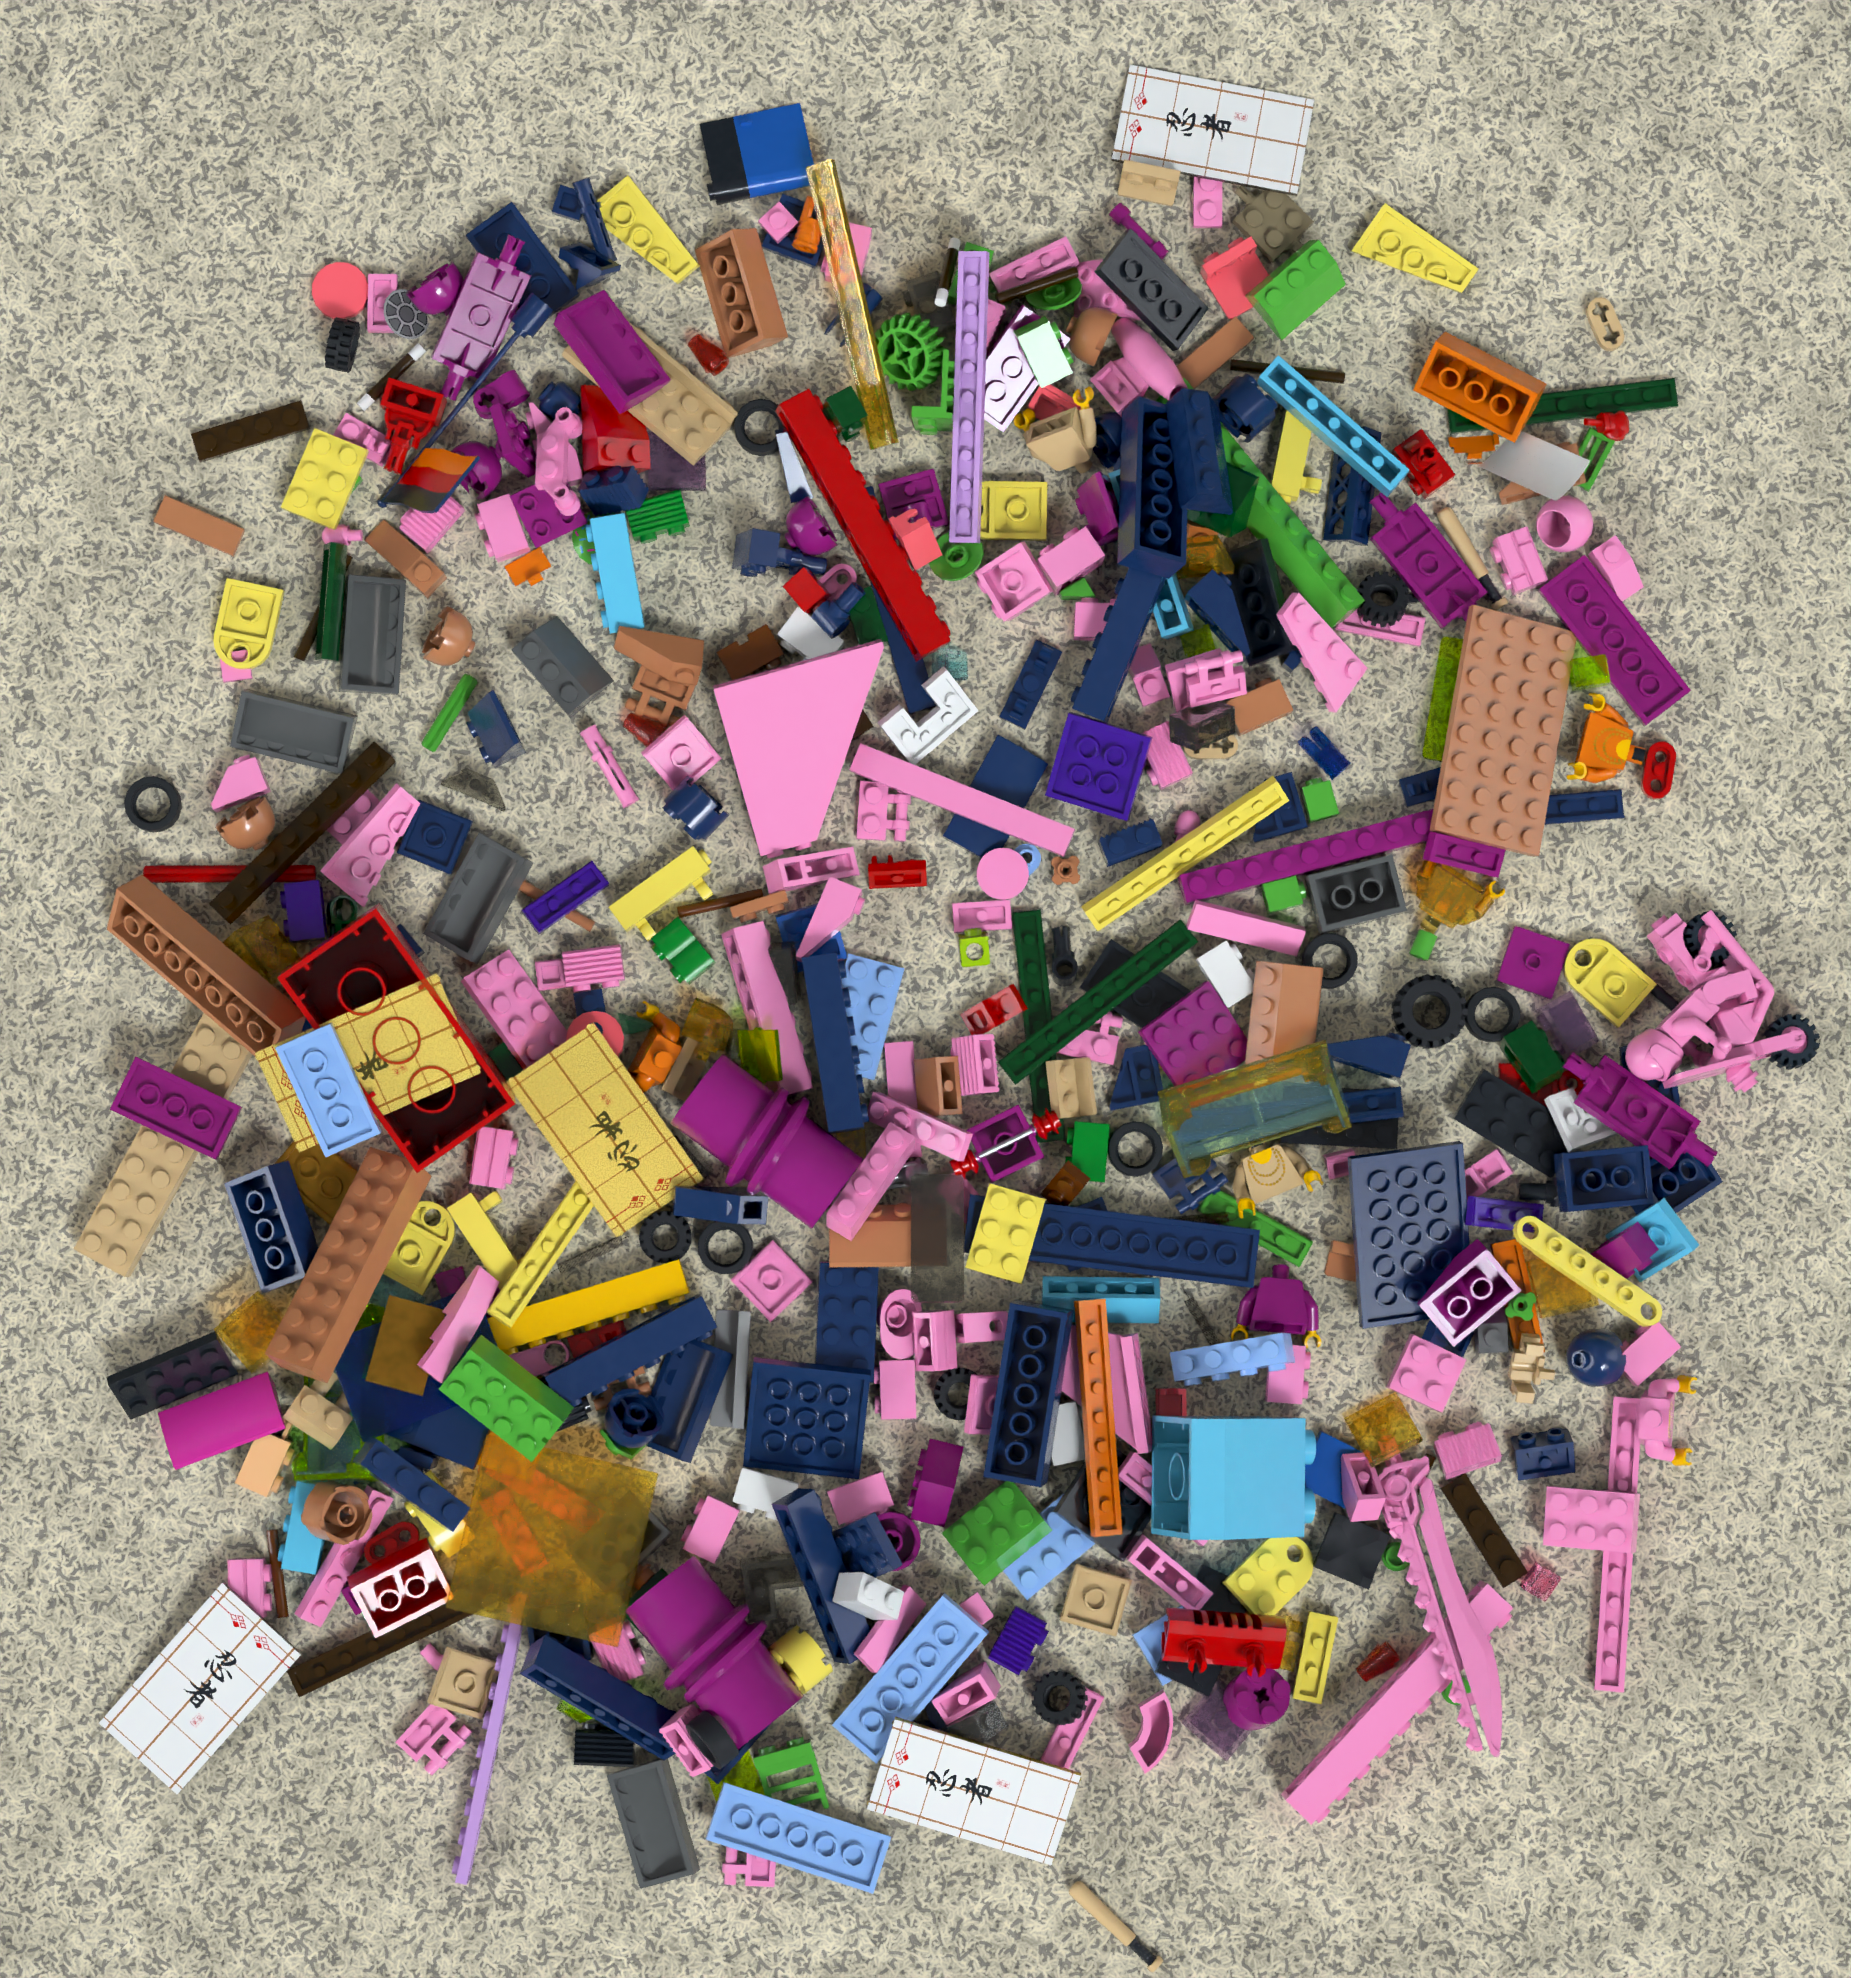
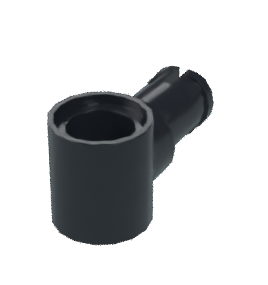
M1062 926L1063 936L1060 935V927H1054L1051 929L1054 945L1051 976L1057 985L1066 987L1075 982L1078 965L1075 960V953L1071 951L1070 927ZM1067 965L1072 969V973L1068 976H1062L1057 972V968Z
M1551 1177L1550 1180H1546V1183H1519V1200L1545 1201V1204H1550V1207H1559L1556 1177Z

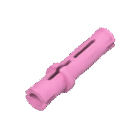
M596 724L583 730L580 735L593 754L591 756L593 762H597L622 803V807L626 808L637 802L639 797L635 794L612 754L614 750L611 746H607ZM595 743L598 744V746H599V748L601 749L603 755L605 756L606 760L608 761V764L606 763L605 759L603 758L601 752L599 751V749L597 748V746H596ZM610 769H612V770L614 771L616 777L618 778V780H619V782L621 783V785H622V787L624 788V790H622V788L620 787L619 783L617 782L615 776L613 775V773H612V771H611Z

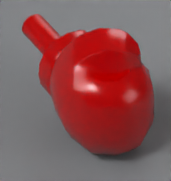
M1617 411L1615 414L1613 412L1599 413L1596 419L1585 418L1583 422L1587 426H1596L1598 433L1604 434L1613 441H1621L1629 433V419L1624 411Z

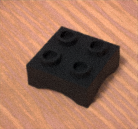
M1334 1512L1313 1567L1369 1590L1391 1535L1360 1522H1350L1348 1517Z

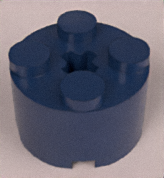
M1245 374L1243 377L1235 376L1212 398L1219 409L1220 422L1236 438L1240 435L1246 437L1243 441L1246 443L1251 442L1275 419L1274 410L1278 407L1276 401L1271 396L1264 395L1257 388L1256 380L1249 374Z
M687 775L664 799L666 804L662 808L674 820L681 819L686 824L683 829L693 839L700 840L702 838L706 840L730 814L727 811L720 813L723 806L701 785L697 786L695 783L691 785L690 783L694 779Z

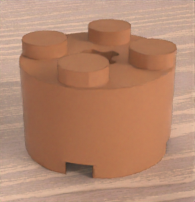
M335 1481L319 1482L314 1486V1489L305 1501L301 1521L315 1537L346 1545L355 1539L359 1540L368 1531L372 1521V1509H369L367 1494L360 1488Z

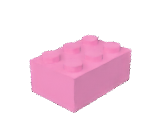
M1547 1486L1543 1545L1635 1553L1640 1493Z

